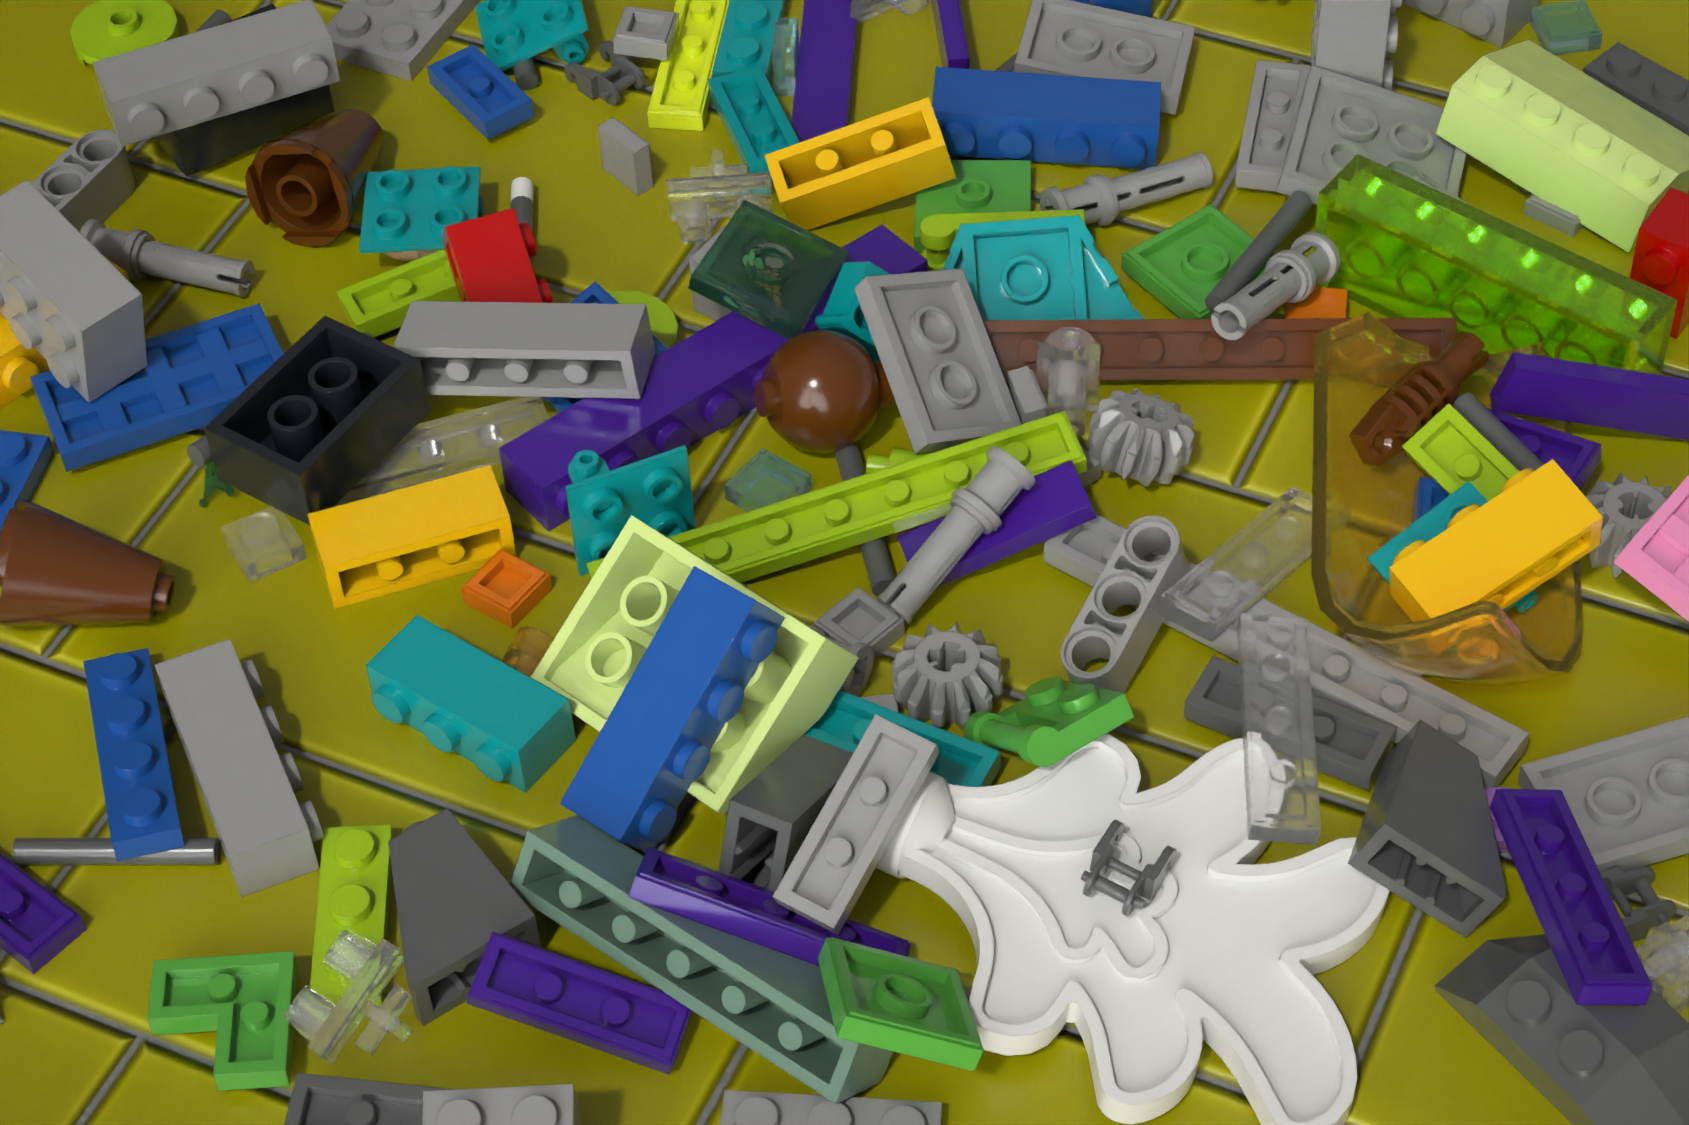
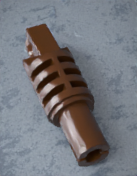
M1468 331L1460 332L1433 361L1416 363L1373 404L1349 434L1352 444L1364 464L1383 465L1403 451L1402 446L1448 403L1453 406L1461 384L1489 361L1488 351H1482L1485 345L1478 336Z

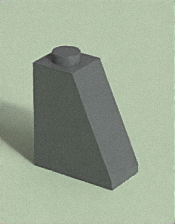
M1419 720L1384 758L1348 864L1464 938L1504 900L1507 889L1478 756L1424 721Z
M802 735L730 799L718 872L775 892L853 753L807 735Z
M448 808L425 821H418L410 825L402 834L388 841L406 978L415 1015L422 1026L467 1001L470 988L492 931L541 948L535 915Z

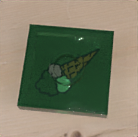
M744 200L692 273L688 289L790 339L801 334L837 280L844 262H847L850 252Z

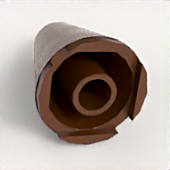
M347 109L263 146L256 154L252 164L248 167L245 176L247 196L257 216L266 226L272 221L286 233L282 238L293 244L315 247L331 243L350 224L365 190L367 172H373L383 150L384 134L380 125L371 115L362 110Z
M18 499L16 501L18 510H9L0 533V586L2 587V595L0 596V626L150 623L154 621L157 611L168 612L174 592L175 575L165 573V560L32 501Z

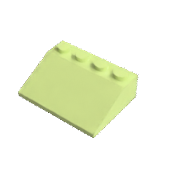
M1530 40L1486 54L1452 85L1436 131L1438 136L1540 199L1579 216L1578 219L1581 220L1580 223L1628 253L1636 246L1639 228L1671 187L1685 193L1689 191V136Z
M631 515L530 678L568 698L571 712L600 732L694 566L784 616L785 619L777 631L778 637L773 651L764 661L759 663L744 690V699L739 711L731 720L725 723L710 750V760L705 771L697 780L692 782L687 791L716 812L724 815L728 811L730 799L804 735L824 715L859 657L671 538Z

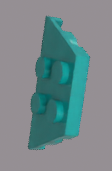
M1079 215L960 224L943 270L963 269L982 320L1143 319L1139 311H1135L1118 283V277L1107 259L1103 258L1094 245V238Z

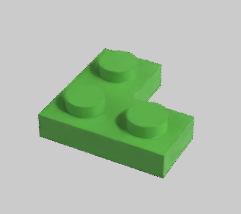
M294 951L154 960L147 1018L152 1034L164 1035L217 1031L213 1076L218 1091L290 1086L299 968Z

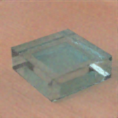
M1585 0L1532 7L1530 24L1543 49L1553 55L1600 49L1602 32Z
M778 18V22L775 23L772 62L774 89L777 92V96H794L799 54L798 18Z
M762 448L724 484L725 499L749 512L810 492L812 490L811 474Z

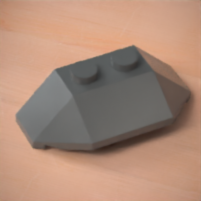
M1545 934L1487 940L1434 985L1436 992L1572 1125H1689V1023L1653 989L1650 992L1646 1005H1576Z

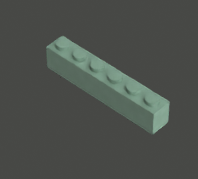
M578 815L527 831L510 882L511 887L524 902L833 1103L838 1104L882 1082L893 1051L837 1038L820 967L629 898L628 896L643 856Z

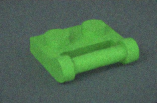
M1056 676L1032 684L1025 690L1026 698L998 714L988 711L973 713L965 723L964 737L994 750L1002 749L1017 753L1029 764L1047 767L1134 718L1125 693L1095 687L1091 683L1080 684L1070 682Z

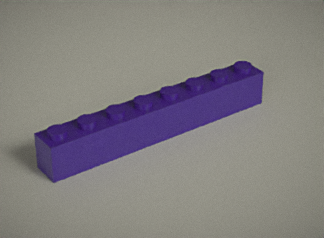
M883 224L879 225L781 283L784 321L780 319L765 296L761 294L655 356L640 399L584 398L500 447L499 453L506 491L546 530L551 531L570 519L565 486L573 484L569 477L568 466L576 453L582 450L596 452L606 462L611 471L683 445L689 448L715 431L729 426L735 419L756 407L755 384L758 380H762L765 366L776 349L798 334L820 330L817 328L815 318L818 315H823L844 262L869 261L889 274L927 272L928 260Z

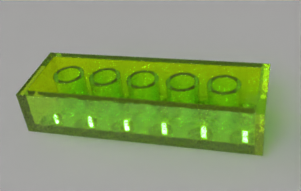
M1359 154L1319 192L1315 232L1326 235L1334 242L1339 250L1341 259L1340 268L1335 277L1319 285L1327 288L1348 289V299L1387 318H1457V335L1460 332L1468 331L1478 336L1485 345L1482 351H1488L1489 361L1485 365L1500 372L1503 371L1512 353L1517 352L1651 374H1662L1677 304L1676 299Z

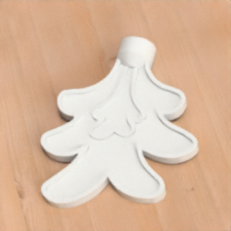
M1108 733L1053 765L1047 767L1039 766L1026 776L1004 784L985 787L952 785L947 783L946 778L929 771L876 868L899 879L909 878L927 887L946 901L965 924L972 938L977 958V971L971 989L969 1005L984 1050L1005 1056L1030 1054L1049 1045L1062 1030L1066 1022L1075 1023L1088 1054L1098 1107L1105 1116L1113 1121L1123 1124H1137L1163 1115L1178 1104L1186 1095L1196 1075L1204 1039L1237 1079L1261 1125H1344L1346 1123L1357 1083L1356 1055L1351 1036L1341 1013L1332 998L1313 975L1340 965L1367 943L1379 925L1390 890L1348 864L1356 841L1355 837L1336 839L1300 856L1284 861L1254 864L1274 835L1283 801L1281 773L1276 760L1265 745L1249 738L1231 740L1201 756L1170 781L1139 793L1141 774L1138 760L1126 744ZM1115 819L1124 823V829L1118 841L1114 840L1113 858L1141 872L1147 864L1154 865L1167 845L1177 849L1174 862L1171 867L1167 866L1164 880L1151 901L1141 897L1145 900L1141 909L1135 907L1128 917L1122 914L1123 903L1097 890L1089 897L1083 895L1086 882L1081 880L1085 870L1091 873L1090 865L1093 850ZM1109 868L1104 876L1129 890L1136 882V880L1112 868Z

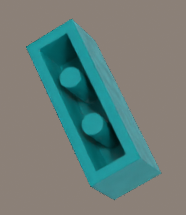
M418 615L366 664L373 694L372 702L382 716L393 723L403 722L423 733L439 750L444 752L454 751L475 763L478 769L488 778L497 782L504 780L525 793L576 741L568 698Z

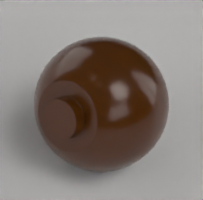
M830 330L807 331L784 342L768 360L763 371L762 380L756 382L754 391L757 411L761 417H767L773 430L794 447L816 453L834 452L853 445L873 426L879 409L892 408L895 404V398L881 360L873 361L866 348L855 339L840 332Z

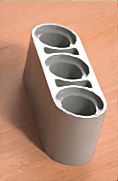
M106 129L95 130L80 137L31 183L79 232L89 219L104 222L135 190V180L126 146L122 147L115 131Z
M1154 515L1141 517L1132 522L1124 531L1064 639L1061 648V659L1070 682L1080 684L1091 683L1095 687L1123 693L1130 684L1185 583L1188 574V563L1179 532L1175 525L1166 518ZM1162 550L1168 552L1164 558L1158 561H1142L1147 554L1153 551ZM1134 604L1139 606L1135 612L1128 616L1118 617L1112 615L1122 605ZM1103 658L1109 660L1098 671H1082L1086 663L1093 659Z

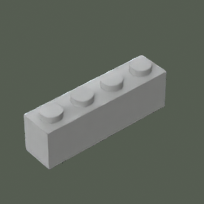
M312 0L300 1L93 62L105 109L122 147L340 81L332 37Z
M412 301L393 345L394 348L420 359L427 395L640 399L656 352L646 304Z
M231 639L155 664L168 710L241 897L319 870L313 842L323 839V832L312 802L307 801L298 804L294 793L304 789L292 754L289 752L279 756L276 751L275 745L284 743L271 705L261 709L257 705L255 699L264 697V691L252 659L240 663Z

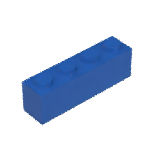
M936 67L932 107L948 154L951 156L1031 160L1035 162L1146 169L1155 166L1160 130L1161 82Z
M694 566L560 804L620 842L645 852L647 848L655 849L658 842L664 839L673 828L677 816L676 810L690 785L705 771L710 760V750L725 723L731 720L739 711L744 699V690L756 668L773 651L777 642V631L785 617Z

